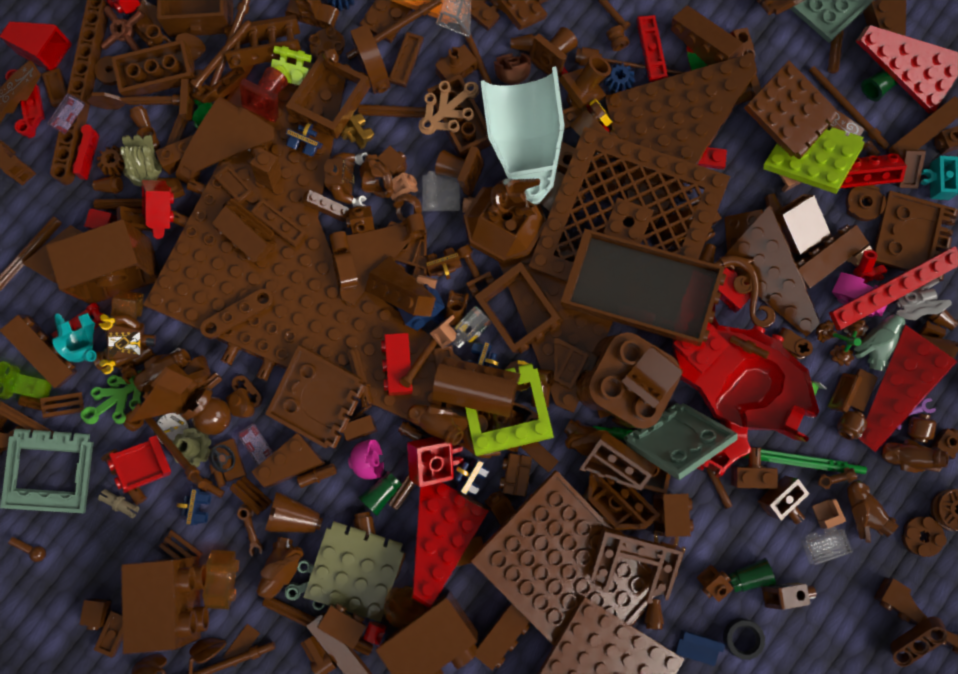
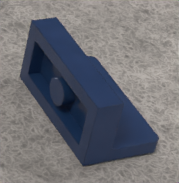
M681 630L676 654L715 666L718 653L724 651L725 644Z

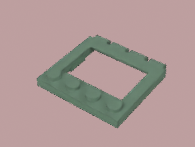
M15 429L14 435L9 436L0 508L86 513L94 443L90 442V434L75 433L73 440H71V432L55 431L53 439H51V431L34 430L31 438V430ZM21 449L80 453L75 478L76 492L16 488Z

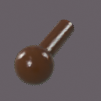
M12 537L8 544L29 554L30 559L34 562H40L46 557V550L42 546L33 547L15 537Z

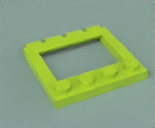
M532 363L519 366L521 374L519 384L531 383L539 419L482 433L477 410L466 408L476 456L554 438L538 369H533ZM515 367L505 369L507 371L516 372Z

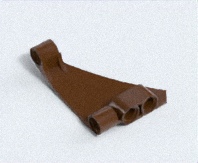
M221 96L212 105L192 137L175 176L187 185L188 183L191 184L189 182L190 179L198 181L201 170L256 146L274 141V127L243 107H237Z
M422 214L409 215L403 222L397 225L352 235H346L344 231L330 234L329 237L333 250L332 260L341 300L353 305L365 292L369 274L374 268L389 256L395 259L410 240L427 234Z

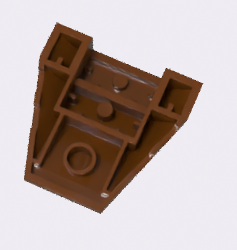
M203 355L195 357L184 370L177 364L166 366L151 384L153 387L150 393L146 392L143 395L145 400L141 404L136 405L127 420L132 422L183 411L197 389H201L208 382L206 379L211 373L206 358Z

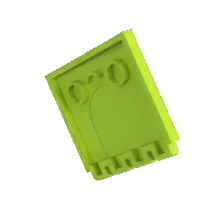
M834 127L830 130L827 128L801 159H797L795 156L790 157L777 143L764 163L763 169L837 194L865 142L862 141V136L853 133L846 136V131Z

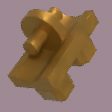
M360 113L352 115L343 129L341 137L343 140L355 141L361 150L365 148L367 142L373 139L374 132L371 128L362 129L361 126L365 124V118Z

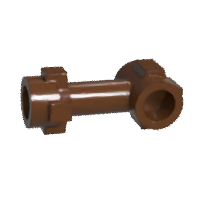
M847 467L844 468L843 473L832 476L820 475L817 483L818 486L829 489L831 484L845 480L848 483L854 482L857 476L854 468L849 469Z

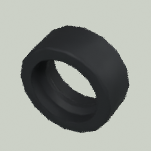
M738 618L731 621L724 630L723 641L726 649L732 655L742 660H751L762 653L765 647V635L756 623L748 619ZM748 627L754 632L756 642L751 650L740 651L734 646L732 636L737 628Z

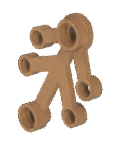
M448 81L440 82L439 111L433 116V109L437 99L433 93H427L424 98L426 113L425 117L419 122L420 131L425 135H431L436 130H446L452 133L458 132L460 125L456 120H451L448 123L439 121L443 118L472 120L474 112L471 108H465L464 110L453 109L466 98H476L479 95L478 85L472 81L466 83L464 90L448 103V94L451 86ZM444 85H448L447 89H442ZM470 86L474 87L472 91L468 90ZM428 98H434L433 101L428 102ZM466 112H471L470 116H465ZM427 122L431 123L429 127H425ZM452 124H457L455 129H451Z

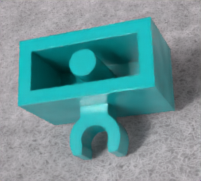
M939 156L930 163V169L922 171L921 175H926L928 179H923L920 184L928 185L930 183L931 199L950 200L958 195V157Z

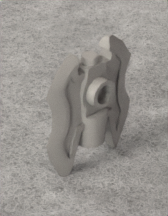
M934 279L897 299L895 304L900 310L897 311L896 315L902 316L904 319L916 321L923 315L943 312L952 302L951 300H937L935 289H929L939 283V279Z

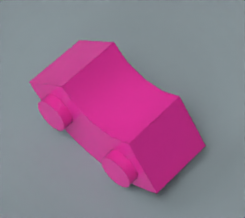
M841 272L832 293L840 303L846 304L874 288L863 283L865 280L863 278ZM887 305L867 316L873 317L875 315L882 317Z

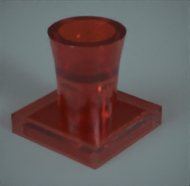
M267 67L258 85L243 78L240 82L242 107L275 123L279 118L278 94L288 85L285 75L275 68Z

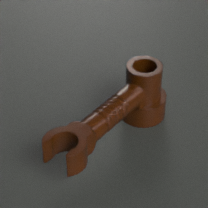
M243 503L238 509L237 516L244 521L250 541L249 553L253 557L255 554L254 547L259 548L260 554L263 553L264 547L257 539L251 519L255 512Z

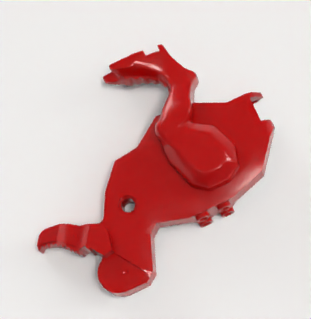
M694 270L675 321L673 322L661 317L658 327L669 328L677 333L680 331L684 333L689 328L687 324L694 317L698 319L703 315L713 279ZM620 302V307L618 308L619 316L653 325L655 314L636 307L623 306ZM713 304L712 311H714V312H715V305H716V304ZM714 315L713 322L710 324L716 328V332L730 346L702 374L674 348L673 356L678 362L679 367L683 370L680 379L700 392L714 418L719 419L721 425L737 433V440L697 468L701 471L704 468L716 471L715 477L719 478L732 463L751 452L747 438L748 430H775L794 440L808 442L809 437L797 430L804 415L817 417L819 409L809 370L783 347V337L777 334H772V337L765 335V329L754 325L753 329L750 330L721 326ZM734 335L745 341L750 340L756 343V346L769 351L767 359L754 353L749 354L743 351V348L730 342L731 337Z

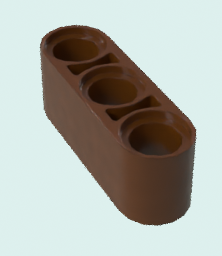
M935 616L926 618L895 639L890 645L893 661L898 666H908L943 644L948 637L943 621Z

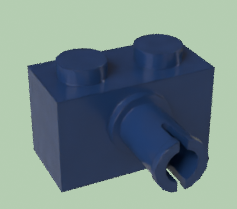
M427 284L424 287L436 297L431 317L412 315L398 308L405 325L417 331L430 320L440 324L445 317L440 312L445 306L438 291Z

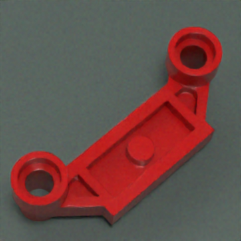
M9 70L5 75L6 80H8L17 70ZM37 84L28 100L20 101L23 119L18 120L14 126L19 134L27 138H33L36 135L38 125L41 120L45 119L40 89Z

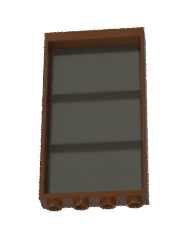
M585 229L561 304L562 307L700 347L702 341H707L710 331L706 330L708 322H713L715 312L712 311L713 304L718 305L721 293L717 291L719 285H724L727 274L723 273L725 268L723 266Z

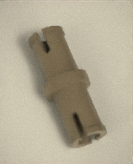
M107 489L101 492L107 498L99 494V501L111 506L112 510L116 512L120 511L128 515L130 518L136 516L130 510L137 513L139 511V507L126 501L125 497L117 496Z

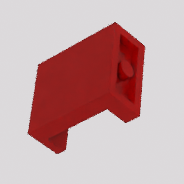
M157 435L150 437L147 442L115 454L111 452L109 453L110 459L107 460L110 471L114 470L117 477L114 478L115 484L118 489L122 488L123 493L171 474V469Z

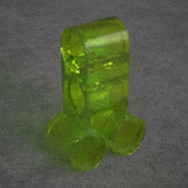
M5 361L0 362V387L3 386L0 399H9L14 393L38 399L49 397L52 385L47 380L22 375L17 365ZM9 367V373L5 375V371Z

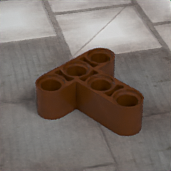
M289 0L285 10L286 16L296 14L299 22L323 29L329 26L335 27L340 13L335 7L323 4L320 0Z

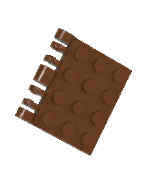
M891 190L888 191L886 194V206L882 212L873 250L878 255L875 263L907 271L947 250L951 246L952 238L949 236L953 235V230L941 227V224L955 225L958 209ZM944 274L936 279H939V282L943 281Z

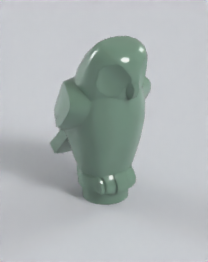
M895 314L886 317L861 340L860 346L854 348V351H856L853 354L855 358L859 359L869 354L867 363H870L869 368L886 371V367L889 365L888 360L897 346L899 334L903 332L905 327V319Z

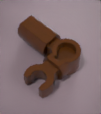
M144 346L143 353L138 358L117 367L127 384H131L130 378L132 376L136 377L138 374L135 370L136 365H141L155 355L150 346Z

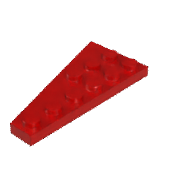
M905 325L867 416V428L858 439L876 452L957 363V360Z

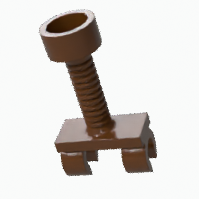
M466 245L456 252H458L460 259L463 258L466 261L474 278L467 282L466 285L472 297H475L479 293L476 284L485 280L489 286L494 282V279L490 272L482 276L480 275L471 257L473 251L470 245Z

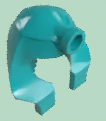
M85 313L78 316L82 328L76 331H72L69 321H64L60 314H55L54 319L58 337L52 339L56 351L69 362L95 361L97 354L93 350V332L96 323L90 319L89 314Z

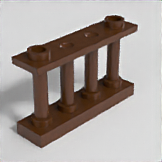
M296 14L251 22V27L235 44L233 50L225 51V56L230 69L271 62L272 59L280 60V55L273 53L274 46H286L290 50L298 52L301 50L299 40L294 39V35L301 34ZM232 26L224 27L227 38ZM287 36V41L276 42V38ZM269 39V44L258 46V41ZM251 43V47L240 49V44Z

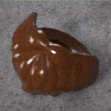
M404 194L395 199L393 207L396 208L397 217L402 222L406 219L401 213V208L405 201L414 206V214L422 213L421 202L416 196Z

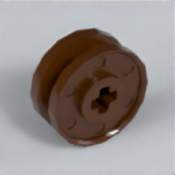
M958 489L940 491L933 497L931 502V515L933 519L947 531H958Z

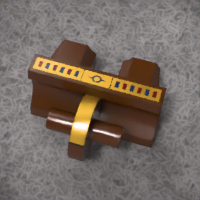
M453 248L445 249L443 251L444 257L437 258V255L434 253L427 255V262L425 263L430 277L445 275L448 280L451 279L449 273L455 272L457 268L462 267L458 252L455 253Z

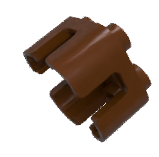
M627 332L608 336L601 339L595 346L593 353L598 355L599 359L591 371H583L576 382V395L579 401L592 410H603L614 416L612 422L621 427L649 428L659 421L679 383L680 377L655 408L643 403L641 397L635 392L628 391L622 380L650 347H655L677 366L679 364L671 355L636 334Z

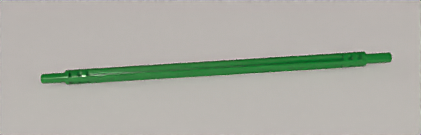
M592 426L600 430H606L610 435L620 440H624V436L634 431L618 427ZM761 449V461L843 473L844 468L847 467L849 469L854 468L855 473L866 474L867 472L866 466L848 464L846 461ZM747 454V455H745L744 457H741V458H747V459H749V454Z

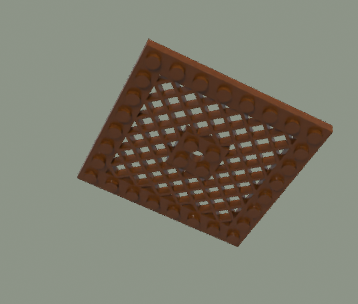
M584 126L528 267L567 282L573 266V262L567 259L576 257L577 254L572 243L582 239L583 233L579 225L588 221L592 231L598 232L605 228L603 234L639 244L643 241L644 245L647 246L649 245L646 239L655 235L659 244L652 247H661L662 250L667 251L665 245L674 242L677 251L672 253L699 259L731 176ZM604 157L607 165L598 168L595 161ZM608 157H611V158H614V159H617V160L614 161V162H612V163H610ZM592 163L595 170L587 173ZM622 163L625 171L616 175L613 167ZM626 163L634 165L635 167L628 169ZM610 169L613 177L603 180L600 173ZM640 169L643 178L634 181L631 173ZM644 169L654 173L646 175ZM597 175L600 182L591 186L588 178ZM627 175L631 183L621 187L618 179ZM658 176L661 184L652 188L649 179ZM663 176H666V177H669V178H672V179L665 182ZM585 180L588 188L580 191ZM615 181L618 189L609 192L606 184ZM646 182L649 189L640 193L636 185ZM676 182L680 190L671 194L667 186ZM681 182L689 184L690 186L683 188ZM603 187L606 194L596 198L593 190ZM633 187L636 195L627 199L624 191ZM664 188L667 196L658 200L655 191ZM695 188L698 197L689 200L686 192ZM590 192L593 200L584 204L580 195ZM621 193L623 199L617 197L614 204L611 196ZM651 193L654 202L645 205L642 197ZM682 194L685 203L676 206L673 198ZM578 197L581 205L573 208ZM608 198L611 206L602 210L599 202ZM639 199L641 206L632 203V201ZM670 200L673 208L664 212L660 203ZM700 201L695 212L691 204ZM596 204L599 212L589 216L586 208ZM657 205L660 214L652 217L654 210L649 208ZM688 206L691 215L682 218L679 210ZM583 209L586 218L577 221L573 213ZM612 211L607 222L604 214ZM675 212L679 220L669 224L666 215ZM571 215L574 223L566 226ZM601 216L604 224L595 228L592 219ZM626 218H631L634 220V225L626 227L623 221ZM663 218L666 226L656 229L653 221ZM693 218L688 230L684 222ZM650 223L653 232L645 235ZM681 224L684 233L675 236L672 227ZM576 227L579 235L570 239L567 230ZM668 230L672 238L662 242L659 233ZM564 232L567 241L559 244ZM686 236L681 248L677 240ZM595 242L592 248L600 246L603 254L594 258L592 253L590 254V260H588L587 265L593 263L595 270L586 267L580 287L615 299L622 275L617 277L614 268L622 264L625 267L627 258L624 259L621 252L622 249L614 248L606 252L603 244ZM569 244L572 253L562 256L559 248ZM556 250L560 257L554 256ZM618 252L621 261L611 264L608 256ZM635 253L634 259L636 258L639 267L629 272L628 276L632 284L626 282L620 302L656 315L662 296L657 293L663 291L666 283L663 276L668 274L670 269L661 272L657 263L662 261L655 260L654 258H651L652 262L642 265L639 258L642 255ZM605 257L609 266L599 270L595 261ZM654 265L658 274L648 278L645 269ZM677 265L662 313L663 318L675 321L694 269ZM608 270H611L614 277H611L603 273ZM642 271L645 280L635 283L632 274ZM660 277L663 287L654 290L650 281ZM647 283L650 291L639 286Z

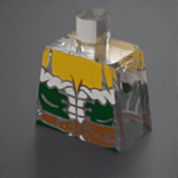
M474 306L455 327L458 334L453 343L458 348L466 341L473 343L492 324V321L481 309ZM471 326L472 330L467 334L466 330Z

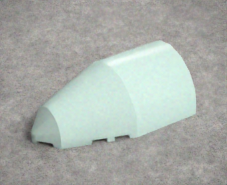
M556 66L552 67L553 72L547 77L525 84L499 86L491 85L484 80L481 81L488 138L508 179H540V185L525 190L527 200L533 204H539L554 186L565 127Z

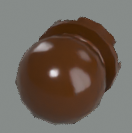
M205 385L197 391L199 395L193 401L190 400L186 408L180 411V416L184 420L192 418L193 425L199 432L205 435H217L229 426L232 415L227 403L218 397H211L213 391Z

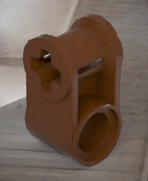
M450 290L445 319L451 315L455 317L449 323L450 325H459L467 308L469 293L460 294Z
M780 328L777 335L784 338L782 342L783 347L796 359H803L812 353L813 346L811 342L787 328ZM800 346L803 347V349H802L803 353L800 352V350H801V349L799 348Z

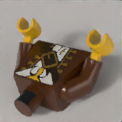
M105 314L100 316V319L105 322L99 323L100 327L103 330H108V359H111L110 362L108 360L100 361L102 367L108 365L105 369L101 370L104 374L111 373L113 367L116 368L141 356L144 346H155L156 335L144 334V324L130 315H114L111 318Z

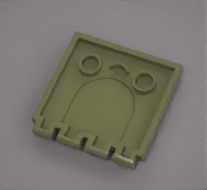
M333 521L332 527H327L303 598L326 605L339 603L346 607L348 612L381 622L404 551L401 550L403 543L389 539L386 546L383 545L385 537L370 533L368 539H365L366 531L351 527L349 533H346L347 525Z

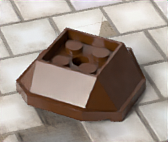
M482 187L463 216L469 245L502 264L529 255L539 240L547 221L540 204H533L528 201L529 207H534L537 211L536 215L529 217L520 208L516 207L505 213L500 212L498 217H492L487 212L492 206L490 197L493 187Z

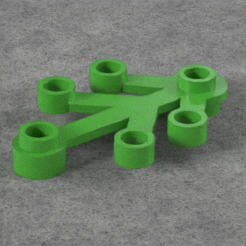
M112 375L107 379V383L111 388H93L91 396L94 400H101L103 397L110 398L96 408H84L81 412L83 421L86 424H95L99 419V415L117 403L112 418L117 424L124 423L126 420L124 410L128 394L134 391L133 399L129 402V407L132 411L135 408L133 407L134 404H141L142 393L134 385L135 376L130 378L131 384H127L122 377ZM121 384H127L124 388H118Z

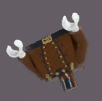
M340 152L334 155L332 159L326 160L324 165V183L335 200L347 204L353 203L354 207L366 206L361 203L367 200L365 196L353 197L354 161L361 165L364 162L362 157L367 156V153H360L355 156L354 153Z

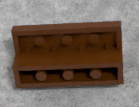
M444 357L442 364L438 365L433 385V400L510 418L521 374Z

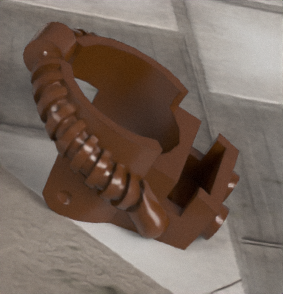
M376 154L367 155L359 169L362 191L373 193L381 198H390L394 190L389 168L386 165H382L380 161H375L378 160ZM375 177H382L384 188L387 189L386 191L381 189L379 180L375 179Z

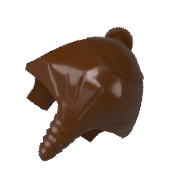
M503 179L491 189L490 198L492 206L488 209V215L498 217L500 212H508L514 207L520 208L527 217L536 215L537 211L535 208L529 207L525 190L540 185V179Z

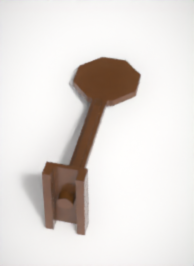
M181 79L180 94H174L173 96H133L121 98L106 92H92L87 96V101L92 106L106 110L120 109L125 104H173L174 106H179V114L185 121H193L194 98L191 95L195 92V89L189 85V79Z

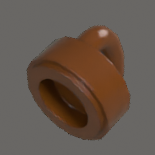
M129 411L123 424L128 430L134 432L143 426L144 419L129 422L127 418L132 413V411Z

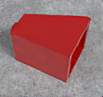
M9 21L0 35V38L16 54L29 61H33V63L48 71L57 68L72 45L68 38L54 24Z

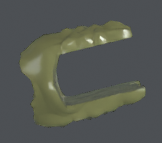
M136 134L133 139L129 135L123 136L122 142L125 147H120V154L125 165L123 170L124 176L138 187L142 186V180H157L162 172V166L155 155L152 135H145L142 138Z

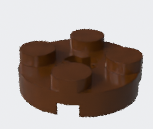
M875 185L854 187L846 197V212L857 220L872 221L884 211L886 206L885 196H882L879 192L880 189ZM866 198L870 205L864 206L861 200L863 201Z
M913 517L904 524L902 541L906 549L912 554L922 557L934 556L942 550L947 542L943 528L931 517ZM921 531H923V533H926V534H927V540H926V541H925V540H922V541H921V540L919 539V538L921 537V534H920Z

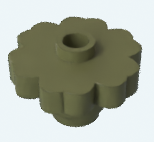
M186 428L183 434L175 436L173 443L191 465L197 468L200 462L208 460L211 451L208 448L211 444L208 435L199 432L196 428Z

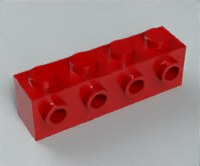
M894 153L857 158L840 188L903 182L907 165L898 154Z

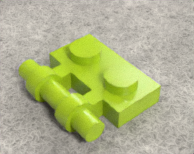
M274 46L273 53L279 54L280 60L272 59L269 78L300 85L310 68L303 66L304 61L310 63L312 55L305 54V51L301 50L298 52L290 50L286 46ZM287 58L297 59L296 64L287 62Z

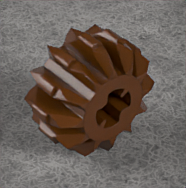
M115 145L112 148L106 146L105 152L100 151L102 156L96 157L97 161H99L97 164L98 168L105 175L116 176L117 174L122 177L121 172H123L125 165L120 154V148Z

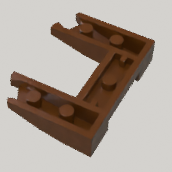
M602 526L590 580L593 582L596 577L604 584L601 589L608 593L619 556L654 565L646 603H653V596L663 594L665 599L669 600L684 552L676 545L660 542V544L625 535L622 531Z

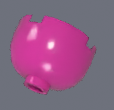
M365 440L354 446L348 459V464L358 477L372 480L382 476L384 462L380 463L379 455L383 454L376 440Z

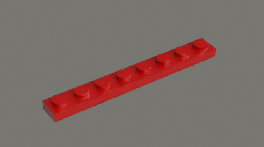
M956 246L948 248L829 312L836 329L842 330L958 267V250Z

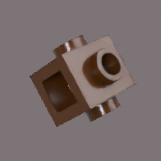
M371 205L348 209L349 216L346 217L347 228L352 229V234L375 230Z
M712 564L696 577L704 586L702 591L709 598L713 596L718 602L734 589L728 583L731 579L724 571L718 572Z

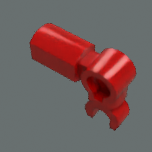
M866 250L858 267L854 269L853 274L865 279L863 283L873 281V279L877 281L883 280L884 276L882 273H887V269L884 265L873 268L878 255L873 250Z

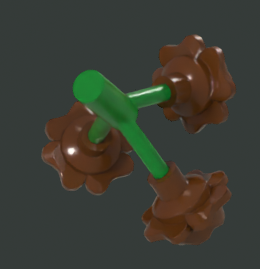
M827 320L825 323L817 326L816 335H818L817 340L822 343L835 337L846 341V346L842 345L839 347L836 345L834 350L830 352V355L833 356L832 361L837 362L840 366L844 364L849 366L850 362L855 358L852 355L853 351L849 350L852 345H861L862 341L860 338L866 337V331L869 327L865 325V320H858L844 328V332L847 333V337L837 334V331L833 329L834 323Z

